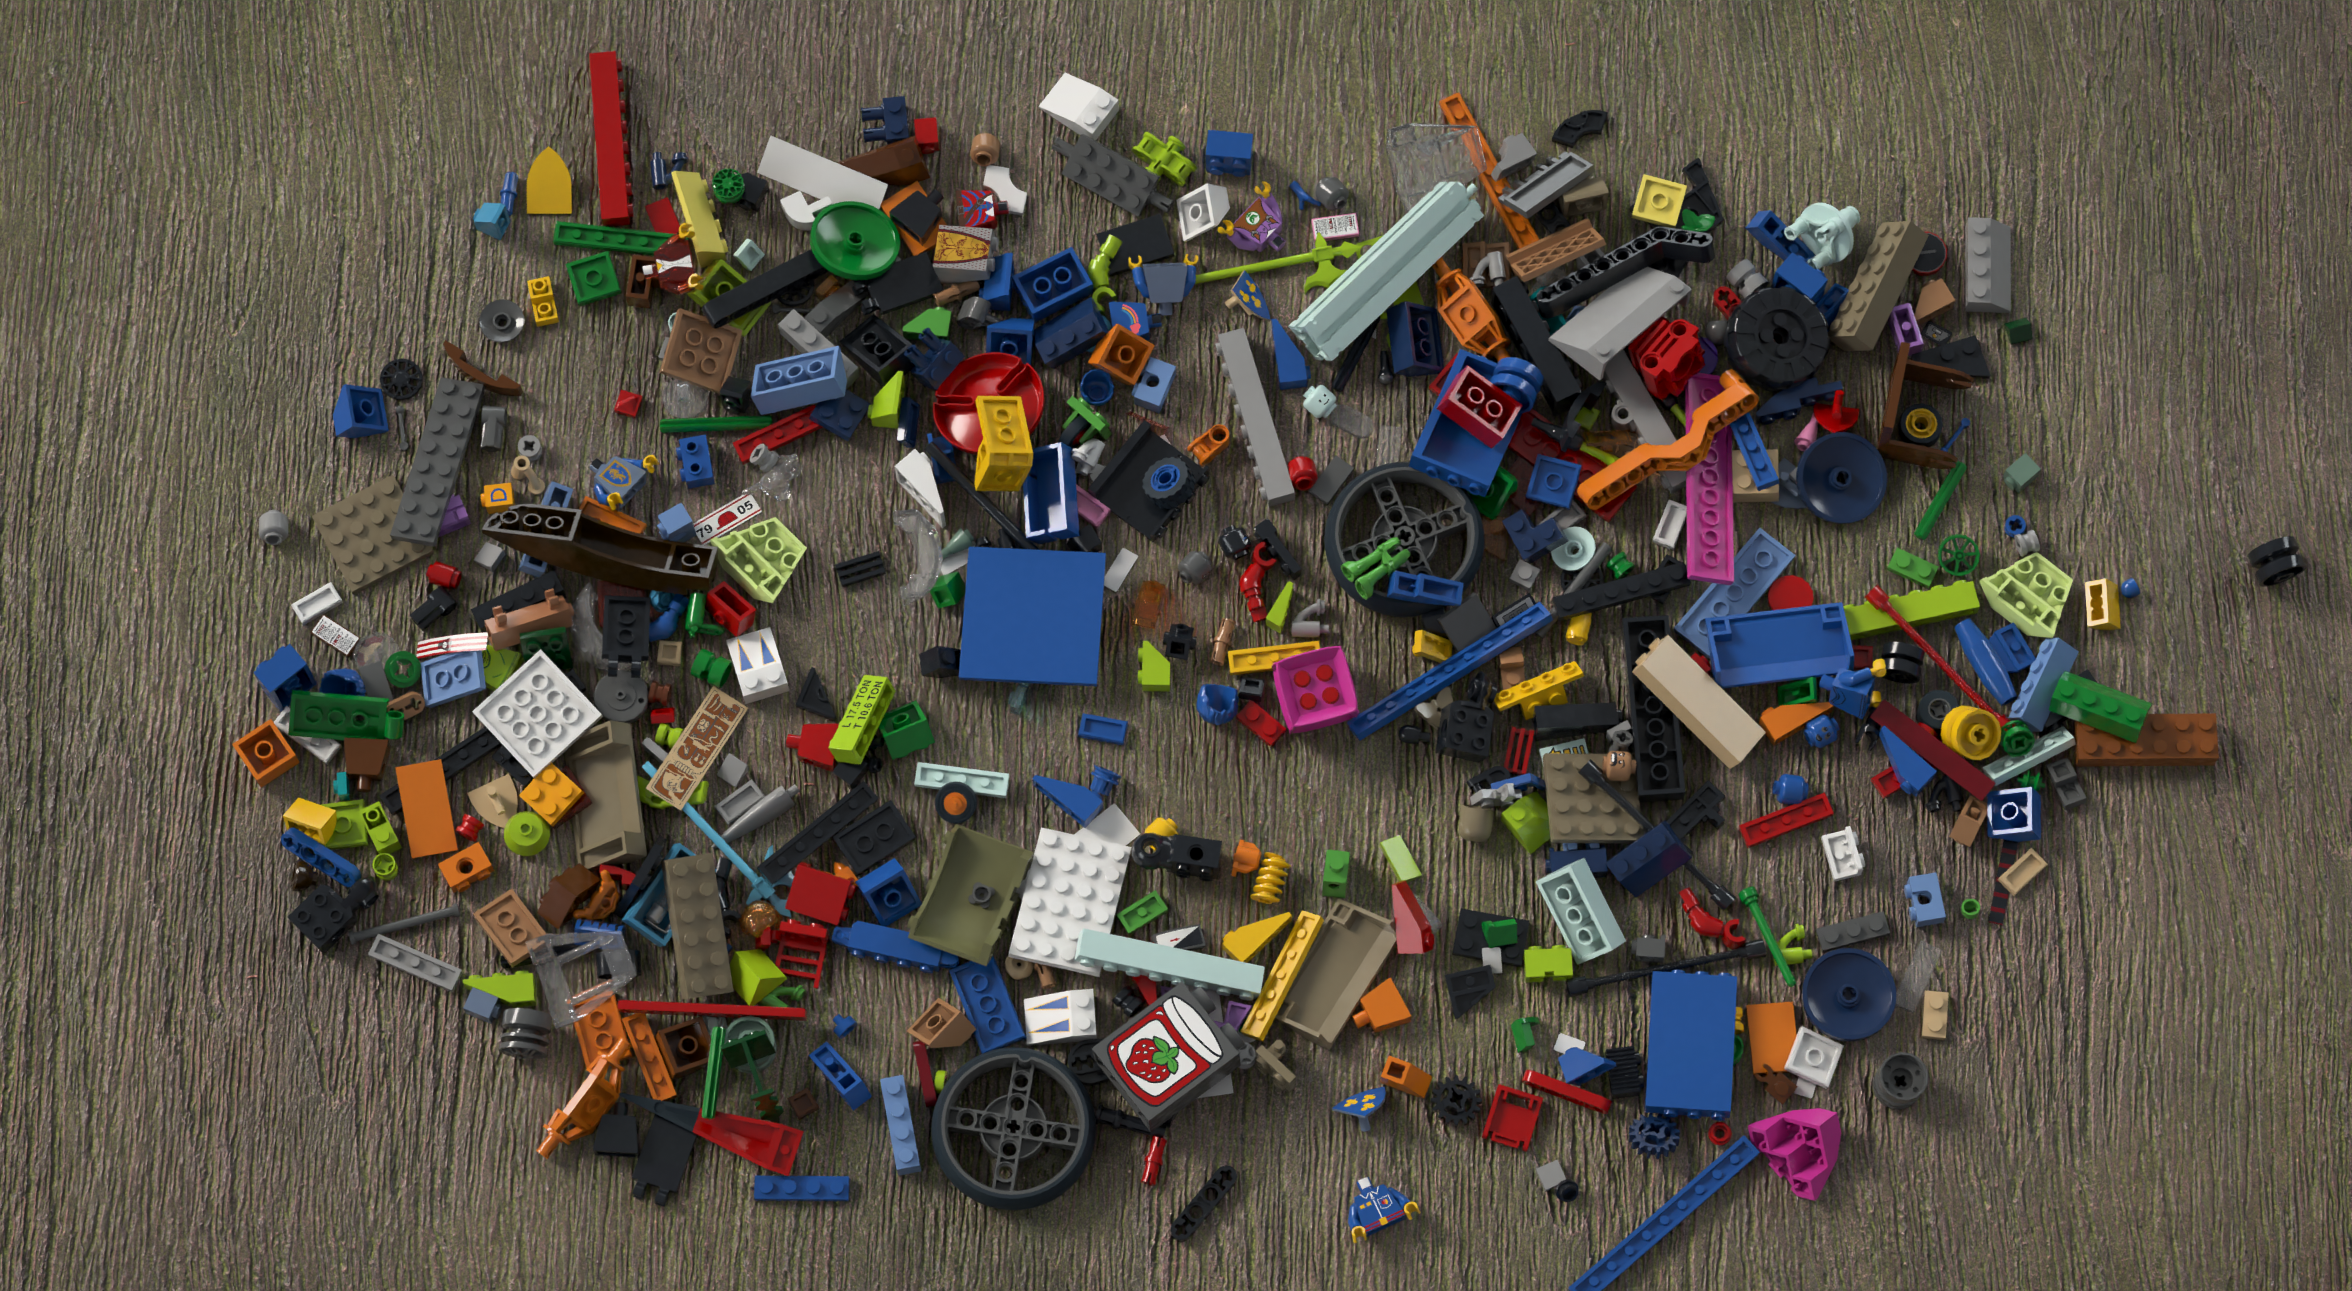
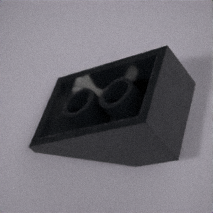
M875 314L871 315L839 341L863 369L882 387L898 371H903L905 376L915 366L904 355L906 350L910 353L907 348L913 344Z

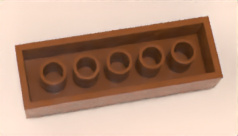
M2216 713L2148 714L2137 743L2076 720L2073 722L2074 739L2076 745H2074L2075 767L2215 766L2219 758Z

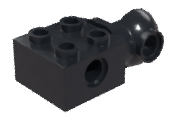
M1480 671L1475 678H1472L1469 684L1468 698L1470 701L1458 700L1448 704L1441 710L1436 747L1437 754L1477 763L1488 757L1494 712L1488 708V703L1494 701L1497 685L1492 683L1484 672Z
M1145 833L1140 835L1133 843L1131 848L1132 857L1141 868L1147 870L1164 868L1167 869V872L1175 873L1180 878L1196 876L1200 880L1211 882L1213 879L1218 880L1222 858V841L1177 834L1168 837L1156 833ZM1152 845L1157 850L1153 854H1148L1144 849Z
M370 876L356 881L348 890V896L345 899L340 897L330 886L321 884L288 916V919L325 954L357 923L355 912L360 907L364 910L370 908L379 898V894L376 892L375 878Z

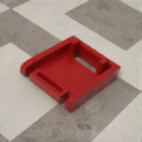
M1498 1084L1482 1138L1487 1139L1489 1132L1493 1133L1491 1141L1518 1149L1520 1142H1523L1522 1151L1527 1152L1543 1098ZM1507 1095L1530 1101L1528 1109L1507 1103Z

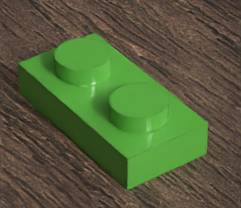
M1897 547L1887 570L1929 589L1939 566Z
M1155 890L1116 914V917L1128 935H1131L1168 912V908Z

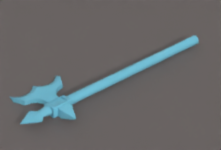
M649 761L642 766L653 778L657 769ZM686 802L682 810L752 882L751 887L753 890L746 904L758 902L763 898L765 901L769 900L774 906V913L791 918L790 910L785 909L787 900L780 899L775 894L776 890L774 887L785 885L791 888L794 879L792 870L771 886L762 876L759 877L698 812ZM773 845L768 848L764 860L774 854Z

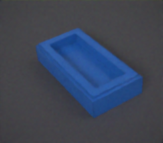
M1083 713L1078 737L1124 746L1128 721Z

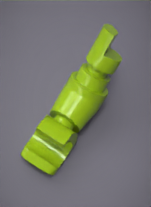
M1110 234L1099 250L1100 255H1096L1094 260L1091 259L1087 268V274L1093 283V290L1095 291L1092 297L1102 315L1105 314V308L1100 305V300L1104 296H1110L1113 301L1118 299L1114 291L1107 288L1109 287L1108 272L1110 270L1108 267L1111 264L1110 258H1114L1122 241Z

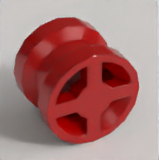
M464 814L461 826H457L455 831L462 837L476 842L478 838L477 833L485 825L476 818Z

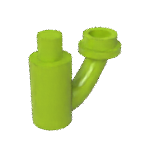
M1795 924V929L1784 935L1777 943L1788 965L1804 963V959H1812L1811 949L1802 950V947L1786 948L1794 938L1797 941L1805 939L1803 925Z

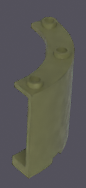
M956 824L951 831L948 830L943 841L946 846L934 879H929L925 889L927 895L916 915H912L907 925V929H910L908 938L987 966L995 953L997 941H1001L1020 895L1016 893V890L1020 888L1022 880L1026 878L1034 852ZM977 882L993 887L995 890V895L990 899V906L986 909L982 908L979 904H971L968 900V897L972 895L973 885Z

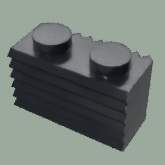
M1634 1046L1606 1049L1605 1058L1616 1063V1067L1608 1070L1612 1099L1639 1096L1641 1089L1644 1088L1643 1075H1638L1637 1066H1641L1639 1052H1635Z

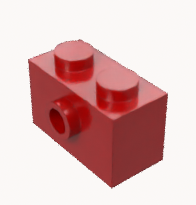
M725 581L707 594L705 609L714 616L719 624L724 625L736 637L753 625L756 609Z

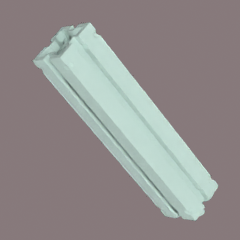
M1439 182L1433 191L1423 197L1300 314L1297 320H1294L1288 326L1297 338L1306 344L1305 347L1316 360L1325 359L1326 361H1333L1340 351H1343L1465 235L1474 226L1475 222H1478L1484 216L1480 211L1481 206L1474 199L1469 200L1478 190L1473 183L1465 188L1460 182Z

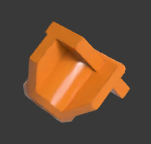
M1240 840L1233 857L1231 876L1236 877L1237 872L1247 874L1259 868L1262 853L1254 843Z

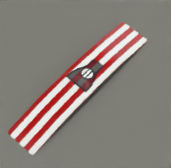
M488 633L450 635L419 641L416 657L420 659L446 653L486 650Z

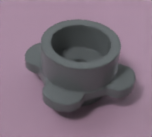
M977 882L973 885L972 895L968 897V900L971 904L976 903L986 909L990 906V899L995 895V890L993 887Z

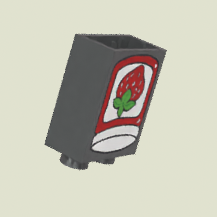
M1180 982L1092 1048L1095 1062L1150 1132H1153L1174 1114H1177L1241 1066L1240 1055L1237 1050L1245 1045L1242 1038L1230 1023L1227 1022L1221 1028L1216 1025L1209 1016L1210 1013L1216 1010V1007L1200 986L1190 992L1186 985Z

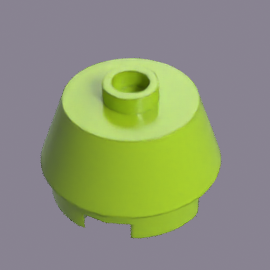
M531 811L517 813L505 825V843L515 854L521 856L538 854L549 842V825L538 813Z

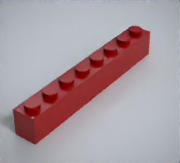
M616 51L589 53L601 220L603 226L606 227L630 225V217H634L633 203H629L628 196H632L631 182L627 183V175H631L630 162H626L625 155L629 154L628 141H624V134L628 133L627 122L622 120V113H626L625 99L621 100L620 94L624 92L623 79H619V72H623L622 59L617 58Z

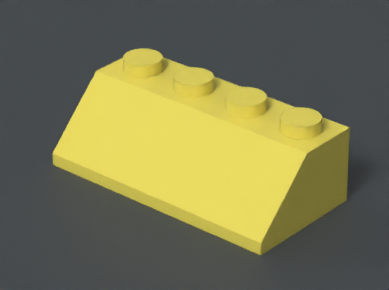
M671 172L685 221L688 224H692V227L688 230L695 232V236L691 240L700 268L709 266L715 259L727 261L725 253L729 252L725 239L720 240L719 237L722 229L719 219L714 220L712 215L716 210L713 200H708L706 193L709 192L706 179L701 180L700 174L697 172Z

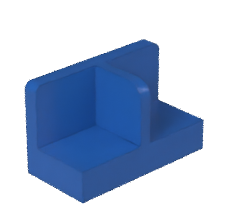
M932 433L927 434L928 443L934 442L956 465L952 445L943 436L932 438ZM931 457L936 484L955 481Z

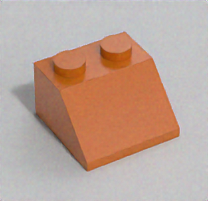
M1116 324L1097 343L1088 364L1109 373L1112 378L1124 385H1135L1155 345L1122 325Z

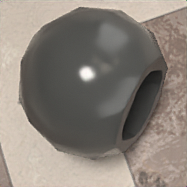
M1727 320L1709 321L1707 323L1705 335L1714 345H1724Z

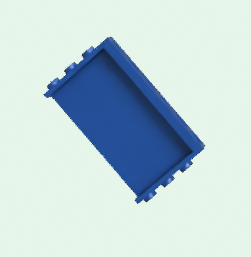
M1462 349L1459 350L1412 453L1409 467L1426 473L1431 478L1446 481L1451 486L1466 489L1474 495L1486 496L1523 413L1517 414L1504 438L1493 448H1490L1436 408L1456 375L1467 365L1490 381L1497 363L1488 360L1484 356H1477Z
M1672 970L1671 972L1653 971L1645 1113L1664 1114V1116L1671 1118L1678 1117V1115H1687L1691 1119H1700L1703 1116L1711 1117L1712 1120L1717 1121L1730 1118L1737 993L1736 976H1732L1730 973L1709 975L1708 972L1697 971L1695 974L1685 973L1683 970Z

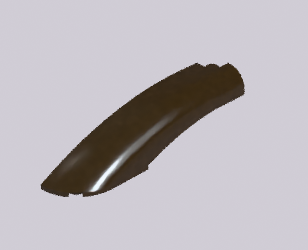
M519 504L508 507V511L501 514L495 513L486 521L482 528V533L492 539L546 563L595 579L635 588L687 595L688 589L709 591L717 571L718 547L676 542L646 536L583 514L582 510L539 504Z

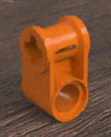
M1215 425L1191 442L1187 450L1193 452L1199 459V464L1203 467L1229 446V430L1224 425ZM1217 434H1223L1226 436L1225 439L1222 441H1216L1214 439L1215 435Z

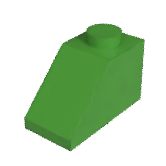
M943 307L927 309L903 327V337L905 339L922 341L919 339V334L921 333L924 336L922 331L930 328L937 338L949 341L952 312Z

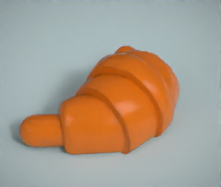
M601 871L602 881L600 887L591 895L588 906L573 912L574 918L604 920L611 912L615 911L620 894L609 871Z

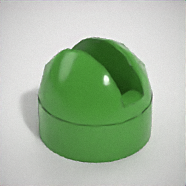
M1966 899L1961 906L1963 916L1967 919L1976 918L1980 913L1979 902L1975 899Z

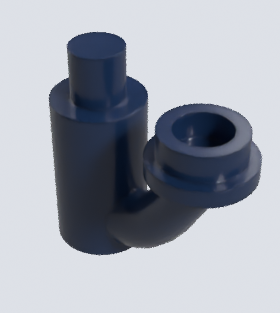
M654 152L653 160L650 162L653 189H666L669 184L673 183L671 172L667 174L666 161L662 159L661 152ZM678 152L673 154L672 163L675 165L671 172L681 171L683 165L689 162L686 153Z

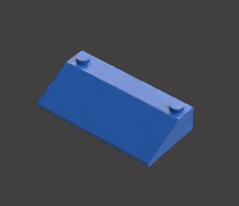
M1842 602L1705 618L1714 681L1721 688L1822 677L1823 674L1832 676L1837 675L1839 669L1842 668L1854 671V652Z

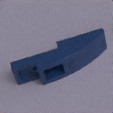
M1817 377L1805 380L1802 385L1782 390L1769 399L1756 412L1755 424L1762 423V425H1768L1782 418L1784 420H1791L1800 414L1801 405L1809 407L1822 400H1826V402L1834 401L1835 391H1843L1841 380L1819 385Z

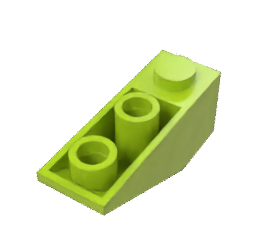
M517 971L515 975L494 973L492 977L484 978L482 975L469 976V979H463L466 989L472 990V987L494 995L499 998L501 1003L510 1007L537 1006L536 981L533 973H529V971Z

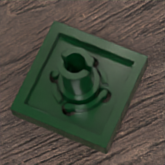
M565 627L520 633L525 663L541 649L560 670L573 668Z

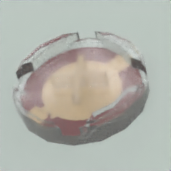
M375 632L364 636L355 646V664L359 668L381 660L383 669H385L387 659L393 653L398 652L399 647L395 640L385 633Z

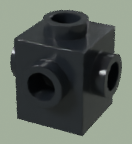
M1181 623L1171 624L1169 632L1165 631L1163 645H1166V657L1188 660L1190 650H1195L1197 637L1193 636L1194 627H1188L1186 624Z

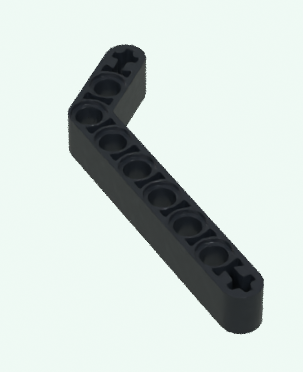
M1656 227L1540 290L1537 293L1539 313L1543 318H1554L1662 258L1697 263L1711 262L1715 258L1713 238L1710 234L1703 232Z

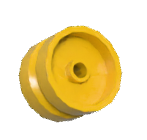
M1959 706L1952 709L1946 715L1941 726V738L1943 744L1959 756L1971 760H1982L1996 751L2001 739V728L1999 721L1990 712L1972 706Z

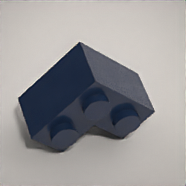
M1521 509L1502 521L1523 560L1529 564L1569 541L1559 522L1553 517L1535 527L1529 515Z

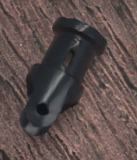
M1876 707L1869 708V716L1865 724L1861 725L1855 743H1859L1864 733L1871 738V743L1868 747L1869 751L1874 748L1881 728L1878 723L1870 718L1877 709Z

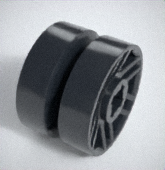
M1885 643L1881 655L1886 665V674L1883 678L1904 684L1919 682L1922 671L1920 666L1923 665L1925 655L1924 650L1908 643Z

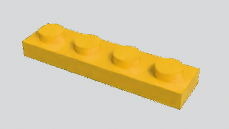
M1319 641L1228 651L1230 676L1273 671L1272 664L1274 662L1320 649Z

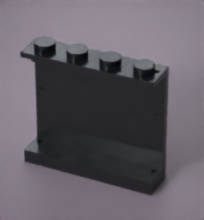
M1144 420L1089 486L1088 493L1110 508L1113 514L1154 543L1157 538L1161 539L1168 530V524L1171 521L1175 522L1182 513L1181 508L1185 504L1192 502L1196 496L1195 491L1199 486L1203 487L1208 482L1210 477L1209 467L1207 465L1204 469L1155 434L1152 431L1151 424ZM1166 457L1180 458L1187 464L1195 476V488L1191 496L1183 504L1171 507V509H1162L1155 506L1142 487V481L1149 467Z

